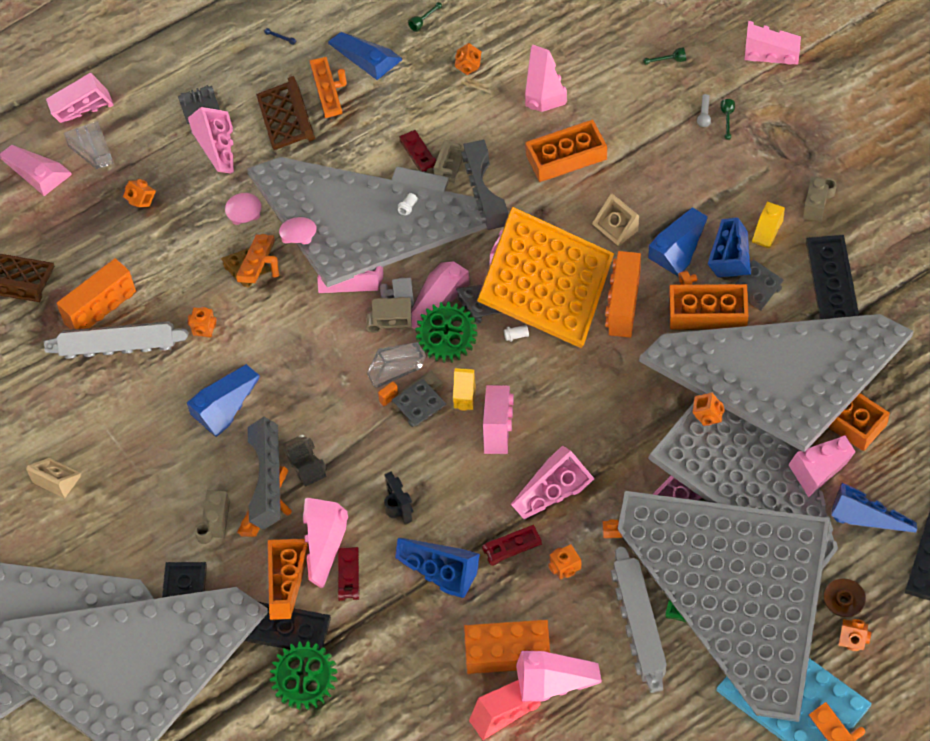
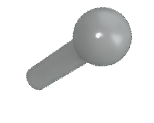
M707 94L702 95L701 114L697 117V124L701 127H707L711 124V117L708 115L710 96Z

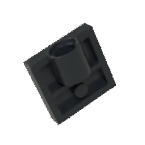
M392 471L384 474L388 494L384 500L386 514L391 518L401 516L405 525L412 522V500L407 492H403L401 480L399 477L395 478Z

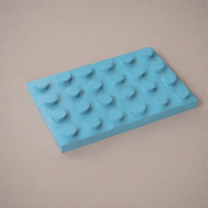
M810 658L799 722L757 716L727 676L716 689L718 693L782 741H827L808 716L825 702H827L848 732L853 729L871 707V702Z

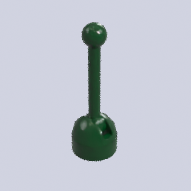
M437 2L435 7L421 18L414 16L409 19L408 25L410 29L414 32L421 29L423 20L436 9H441L442 4Z
M684 47L678 48L673 52V55L652 59L644 58L643 63L648 65L650 62L674 58L677 62L686 61Z
M724 99L720 103L721 111L726 114V134L724 138L730 140L732 137L730 134V114L735 110V101Z

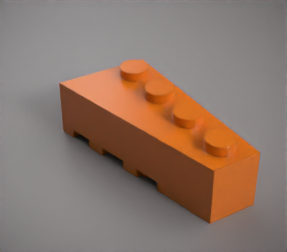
M305 539L268 540L270 620L291 619L306 567L307 555L309 554L308 542H305Z

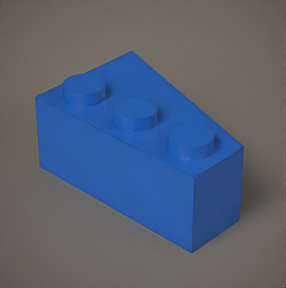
M739 218L721 220L708 261L709 267L717 278L751 275L748 231Z

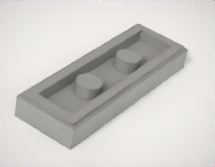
M396 167L391 181L446 191L449 177Z

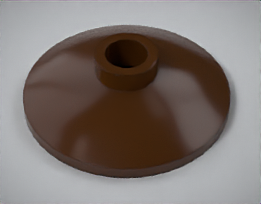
M842 578L832 581L826 587L824 603L833 614L840 617H852L860 613L864 608L866 595L863 588L857 582ZM841 599H846L848 602H847V603H843V602H841L840 600H841Z

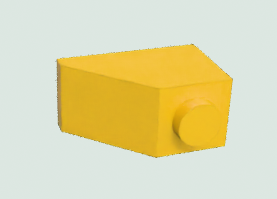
M767 201L760 215L752 243L770 249L783 222L785 207Z
M455 368L454 408L463 411L473 410L476 394L475 372L473 369Z

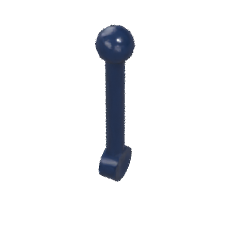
M266 28L264 30V33L266 35L271 34L283 40L289 41V43L292 45L296 43V40L292 37L288 38L278 33L272 32L269 28Z

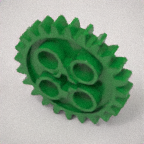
M440 302L439 308L433 304L432 311L426 309L427 315H420L423 321H417L419 327L415 328V331L418 333L416 335V340H419L418 346L423 347V354L428 352V358L434 355L436 362L439 358H442L443 363L446 362L447 358L450 359L451 363L453 362V357L461 360L460 354L467 356L466 349L472 351L471 344H476V339L473 338L478 336L477 332L474 331L477 329V324H473L475 318H469L471 316L470 311L464 313V306L458 309L457 303L451 307L450 302L447 303V306H443V303ZM441 320L442 324L434 325L433 322ZM455 321H460L462 323L458 327L452 325V323ZM434 338L441 339V341L436 344L431 342ZM453 339L460 340L457 345H453L450 342Z
M307 641L305 647H303L301 642H298V648L290 644L291 650L288 651L283 648L285 655L277 654L279 662H272L276 669L270 670V673L275 675V677L269 680L271 683L276 684L271 688L273 691L279 690L275 696L277 698L282 697L281 702L283 704L289 701L288 706L290 708L295 704L298 710H301L302 705L309 710L310 704L317 708V701L320 700L324 704L323 697H331L328 690L336 689L331 684L338 681L333 676L338 673V670L332 668L336 665V662L329 661L332 658L331 654L325 655L326 649L323 647L319 650L317 643L312 648L309 641ZM305 658H308V661L305 666L304 660ZM294 660H300V665L297 668L292 669L290 667ZM319 662L320 668L317 671H312V664ZM305 671L308 674V676H304L302 680L300 678V675H303ZM290 681H297L295 688L287 689ZM302 683H303V693L300 694L299 692H300V690H301ZM311 683H317L316 690L309 692L308 686Z

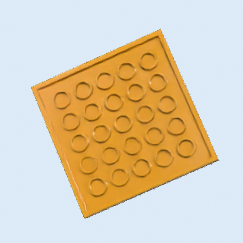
M512 207L477 301L582 348L614 253Z

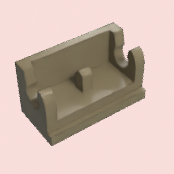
M444 139L434 166L435 175L449 177V182H455L462 163L461 152H463L455 148L461 149L462 145Z

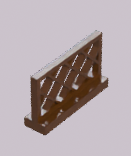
M294 76L287 78V83L256 94L274 151L308 138L309 142L316 139L299 85ZM288 89L285 97L279 95L281 91ZM272 97L268 103L262 101V98ZM276 99L282 100L279 106L273 105ZM286 102L292 104L289 110L283 109ZM270 108L276 110L273 116L267 115ZM280 112L286 114L283 120L277 118ZM290 116L297 117L293 124L287 122ZM274 122L280 123L277 130L271 128ZM284 125L290 127L287 134L281 132ZM295 129L300 130L302 133L297 136L291 135ZM278 135L284 137L281 142L275 143Z
M0 254V275L3 273L6 275V277L0 278V296L40 303L42 291L55 267L54 263ZM8 261L13 263L6 267L2 265L3 263ZM22 265H30V267L26 269H20V266ZM42 267L47 268L46 271H43L41 273H38L37 269H40ZM15 268L18 270V272L14 274H8V271L13 270ZM33 271L36 274L29 278H26L25 274H28ZM20 276L24 279L22 281L13 280ZM38 279L40 280V283H39V284L31 283V282L36 281V280H38Z

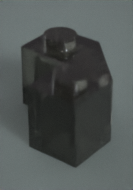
M302 434L282 444L291 466L295 468L298 479L305 487L327 477L325 474L327 468L322 459L319 460L314 455L312 449L315 446L311 438H307Z

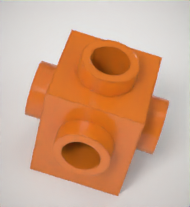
M467 43L457 50L454 67L466 75L477 71L481 64L482 51Z
M137 179L128 182L123 197L132 206L150 207L156 190L148 186L146 181Z
M193 307L192 315L189 314L188 326L191 327L193 336L212 337L217 321L212 309Z
M713 393L695 396L692 413L703 426L722 422L724 405Z
M572 544L564 548L555 549L550 554L548 566L551 572L557 574L561 580L565 577L573 576L576 571L581 569V558Z
M843 619L839 646L847 647L851 651L864 650L865 644H869L871 638L868 624L859 619H852V621Z

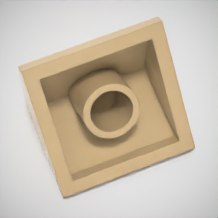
M610 194L592 225L617 246H620L638 232L639 215L614 194Z
M51 458L28 465L26 469L32 483L64 499L81 477L80 472Z

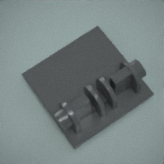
M206 85L200 88V91L196 88L197 92L191 90L192 93L189 91L178 96L187 124H190L188 117L200 107L220 110L212 86Z
M753 259L750 263L751 275H741L736 284H747L748 302L762 311L773 294L781 291V283L784 280Z
M482 285L457 288L458 300L465 307L466 312L470 311V317L475 318L474 323H481L482 316L502 313L477 301Z
M423 378L392 399L393 403L409 419L408 423L411 427H417L422 421L427 420L428 417H431L432 414L447 405Z

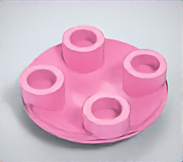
M236 194L225 205V213L235 225L260 218L261 202L253 194Z
M296 217L285 221L279 229V234L283 243L309 244L317 228L311 219Z

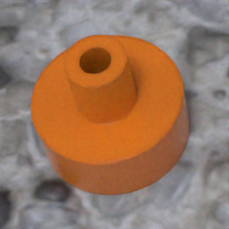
M687 270L678 274L681 285H692V282L697 281L696 274L689 275Z

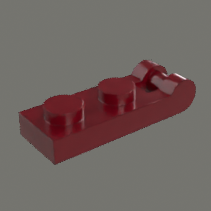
M416 130L399 136L400 142L419 171L427 172V169L431 167L434 169L437 160L432 156Z
M533 524L484 544L482 550L484 554L488 555L487 560L489 564L494 566L504 559L542 545V540ZM499 548L500 552L495 553L494 550Z
M358 547L338 548L339 601H345L347 598H353V600L360 599Z

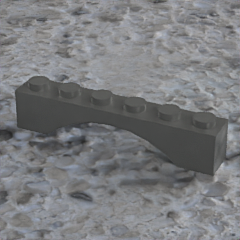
M485 140L464 143V151L461 152L463 163L466 162V173L470 174V186H474L472 188L474 198H478L476 200L478 211L482 210L480 212L481 221L486 223L488 230L504 227L508 217L505 201L492 193L483 182L484 173L490 165Z
M262 417L248 427V443L256 450L259 458V477L254 495L249 504V522L263 530L281 519L278 424L266 417Z

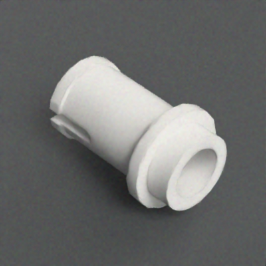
M409 193L403 202L398 204V212L401 215L405 216L411 213L412 207L418 200L416 195Z
M527 325L514 328L507 327L504 330L505 340L512 342L513 339L529 337Z

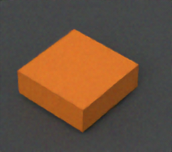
M393 381L378 392L379 402L383 406L389 404L398 394V387Z

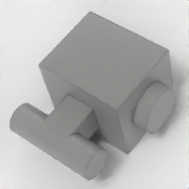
M411 277L392 279L393 289H388L387 284L380 285L381 298H411V307L414 306Z

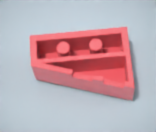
M519 680L479 697L469 722L481 739L485 740L526 713L536 710L541 705V701H522Z

